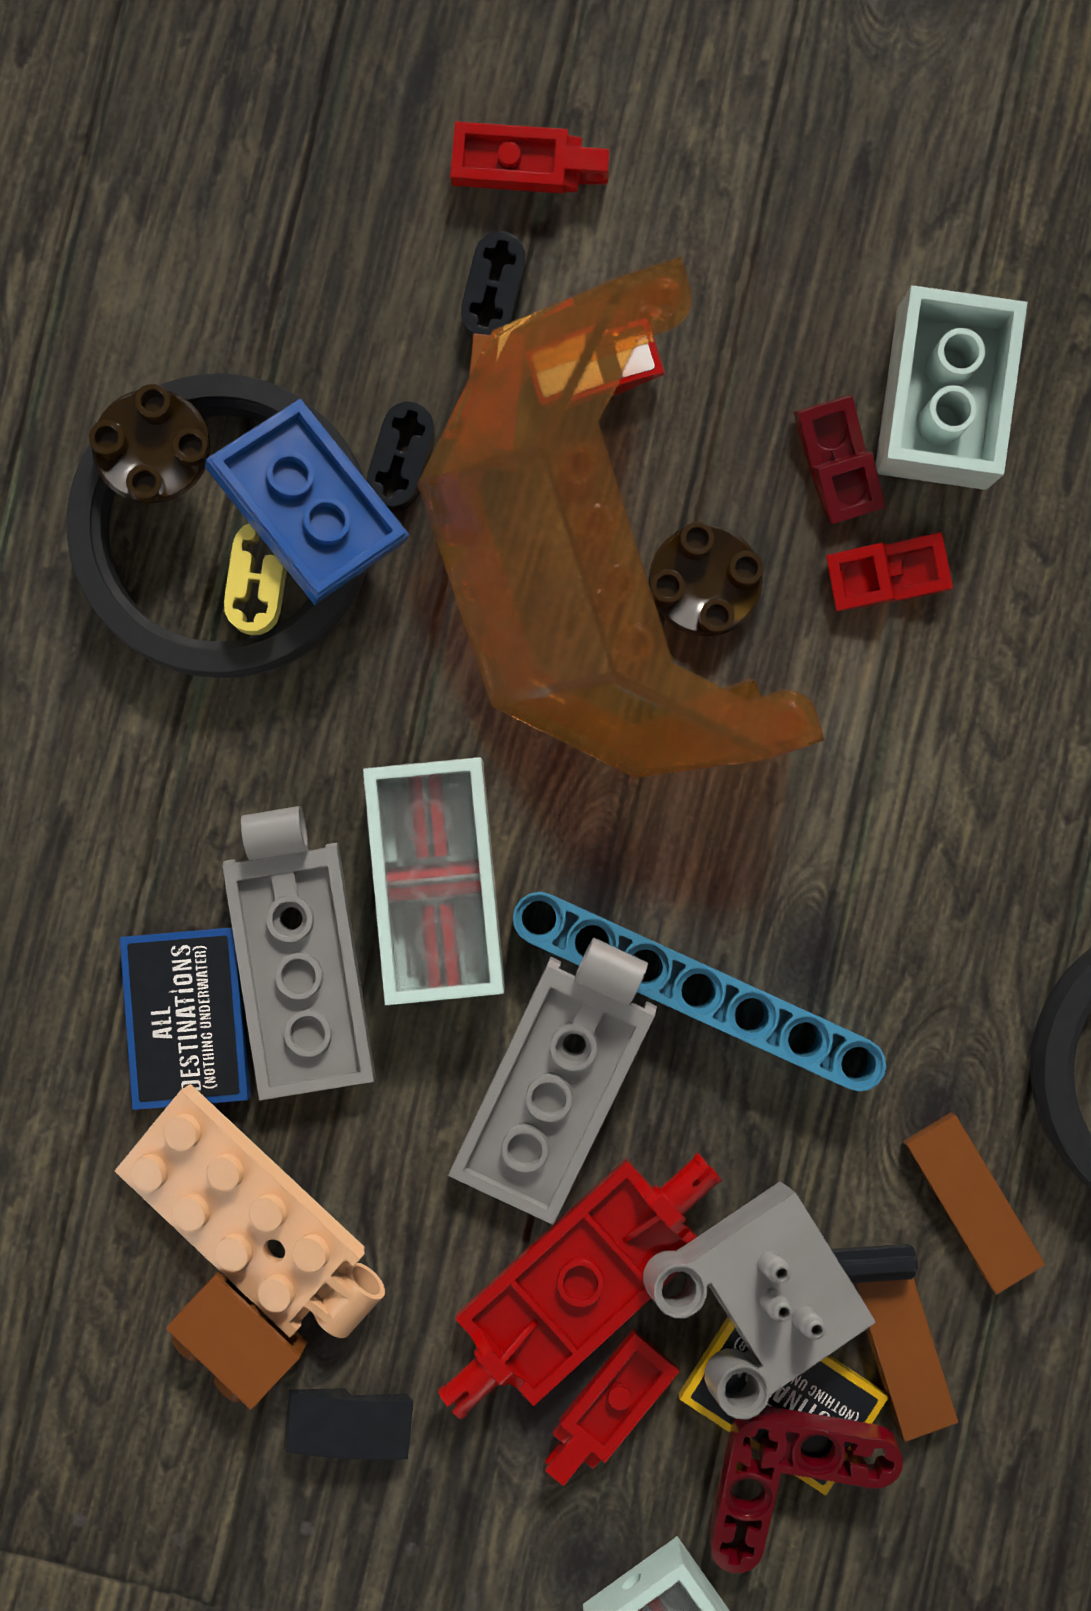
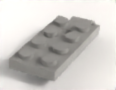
M301 806L242 815V839L248 860L237 862V859L223 861L222 866L259 1100L374 1082L376 1075L339 843L326 844L325 848L308 850L307 828ZM289 907L298 909L302 914V923L295 930L287 929L281 921L282 913Z
M593 938L575 976L559 969L561 961L550 957L448 1174L449 1177L552 1225L567 1198L657 1010L656 1005L647 1001L644 1007L631 1002L640 986L648 963L596 938ZM569 1034H579L584 1038L586 1046L581 1052H569L564 1047V1038Z

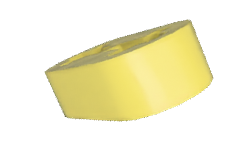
M250 523L244 525L236 533L232 544L224 598V612L229 622L240 632L248 635H261L270 631L278 621L287 570L275 555H265L261 574L254 573L255 558L246 551L247 545H256L259 541V535ZM252 583L259 584L258 598L263 604L268 606L266 613H257L254 617V622L247 623L246 615L238 610L237 606L239 602L249 601Z

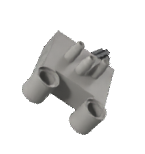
M778 1182L677 1251H663L654 1255L647 1262L644 1269L643 1283L647 1293L665 1314L674 1318H686L695 1314L703 1306L707 1296V1285H709L749 1350L742 1352L737 1349H724L715 1353L709 1359L705 1368V1383L712 1396L728 1415L737 1419H749L758 1415L766 1407L771 1394L876 1323L852 1283L913 1279L918 1269V1260L914 1247L910 1244L830 1249L796 1192L782 1182ZM674 1272H685L687 1274L686 1285L680 1293L673 1296L662 1294L663 1282L670 1274ZM739 1372L748 1373V1381L741 1391L735 1394L725 1393L726 1383L734 1374Z

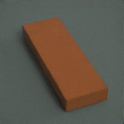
M954 1113L947 1114L903 1141L989 1287L996 1295L1046 1265Z
M914 1278L908 1280L852 1283L876 1323L866 1329L885 1393L889 1397L887 1400L898 1436L906 1442L959 1423Z

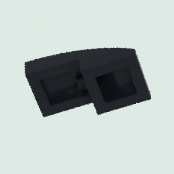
M345 1388L289 1390L284 1449L290 1453L329 1458L363 1460L408 1459L413 1400L407 1394L351 1395Z

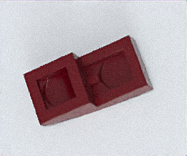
M846 395L794 411L803 450L828 522L834 524L886 508L873 452L866 451L853 395Z

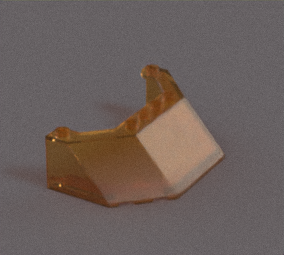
M681 257L620 276L493 330L418 481V486L491 706L634 778L768 760L825 741L816 709L812 702L803 694L793 690H778L761 696L756 680L752 678L721 688L673 663L598 424L634 349L651 344L653 342L652 336L675 328L689 313L692 293Z

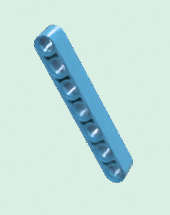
M541 891L529 893L521 898L515 907L513 914L514 928L519 936L528 943L580 965L583 955L575 947L577 933L585 926H600L607 934L608 944L630 955L644 949L652 950L657 954L660 962L659 971L652 979L641 981L637 990L638 993L855 1091L870 1090L878 1085L884 1077L886 1061L880 1047L869 1039L550 893ZM534 901L547 902L555 910V924L546 933H532L523 923V911L528 904ZM699 973L706 975L711 981L712 986L709 998L698 1005L686 1003L682 998L681 992L686 978ZM745 999H759L764 1010L760 1023L748 1029L739 1027L735 1021L736 1007ZM799 1023H811L816 1034L814 1044L805 1052L792 1051L788 1043L789 1032ZM853 1047H863L868 1058L866 1068L858 1075H845L841 1065L844 1054Z

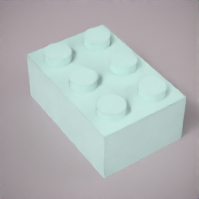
M911 285L897 308L876 458V468L879 475L987 490L1004 475L1027 302Z

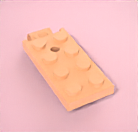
M191 1084L179 1091L115 1170L129 1186L289 1337L302 1325L301 1320L311 1311L318 1324L326 1332L338 1338H346L385 1295L384 1285L378 1275L366 1265L357 1263L365 1254L364 1246ZM269 1240H277L282 1243L285 1248V1256L283 1258H278L271 1253L268 1248Z

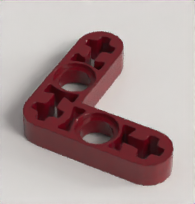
M766 1406L758 1415L749 1419L734 1418L709 1527L711 1554L715 1563L722 1570L730 1573H744L752 1570L759 1564L765 1549L781 1473L867 1488H883L891 1485L899 1478L903 1470V1458L894 1434L887 1428L877 1424ZM758 1429H766L768 1436H764L761 1439L758 1451L759 1461L752 1458L749 1437H755ZM814 1435H822L829 1438L833 1445L827 1454L821 1457H809L800 1450L807 1438ZM845 1442H850V1446H851V1449H852V1450H847V1449H846L847 1460L844 1461V1460H845V1447H844V1443H845ZM875 1448L883 1449L885 1456H877L874 1464L866 1463L864 1457H871ZM752 1478L764 1486L762 1492L751 1500L739 1499L731 1492L733 1486L742 1479ZM736 1518L743 1521L745 1540H740L737 1548H730L727 1546V1543L732 1542L737 1527Z

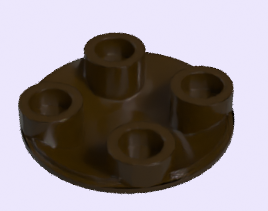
M147 384L139 390L119 397L105 409L89 433L93 460L102 479L119 495L140 503H162L175 499L189 491L204 473L206 459L210 455V437L200 413L186 399L167 391L164 387L157 384Z
M692 522L682 530L672 534L657 550L649 571L650 594L659 613L675 628L691 635L704 637L725 634L739 627L755 610L762 591L763 563L750 545L733 531L703 522Z

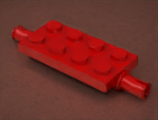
M698 1152L693 1156V1159L661 1188L657 1184L652 1186L635 1166L625 1158L456 1313L455 1320L471 1336L477 1349L474 1350L476 1358L446 1385L438 1389V1393L447 1407L452 1403L456 1406L452 1409L455 1416L459 1419L465 1418L468 1412L498 1384L502 1387H505L507 1384L512 1385L535 1406L651 1299L643 1283V1272L647 1262L654 1255L663 1251H677L698 1237L685 1223L687 1218L684 1214L716 1184H720L723 1181ZM674 1272L670 1274L664 1280L662 1288L668 1282H670L679 1272Z

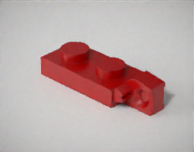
M455 121L450 171L452 186L564 194V191L578 192L579 184H608L610 150L582 147V138L568 135V129Z
M633 1328L559 1418L560 1422L553 1430V1435L560 1441L545 1459V1471L564 1486L583 1462L587 1463L591 1468H594L601 1460L606 1463L680 1372L678 1366Z

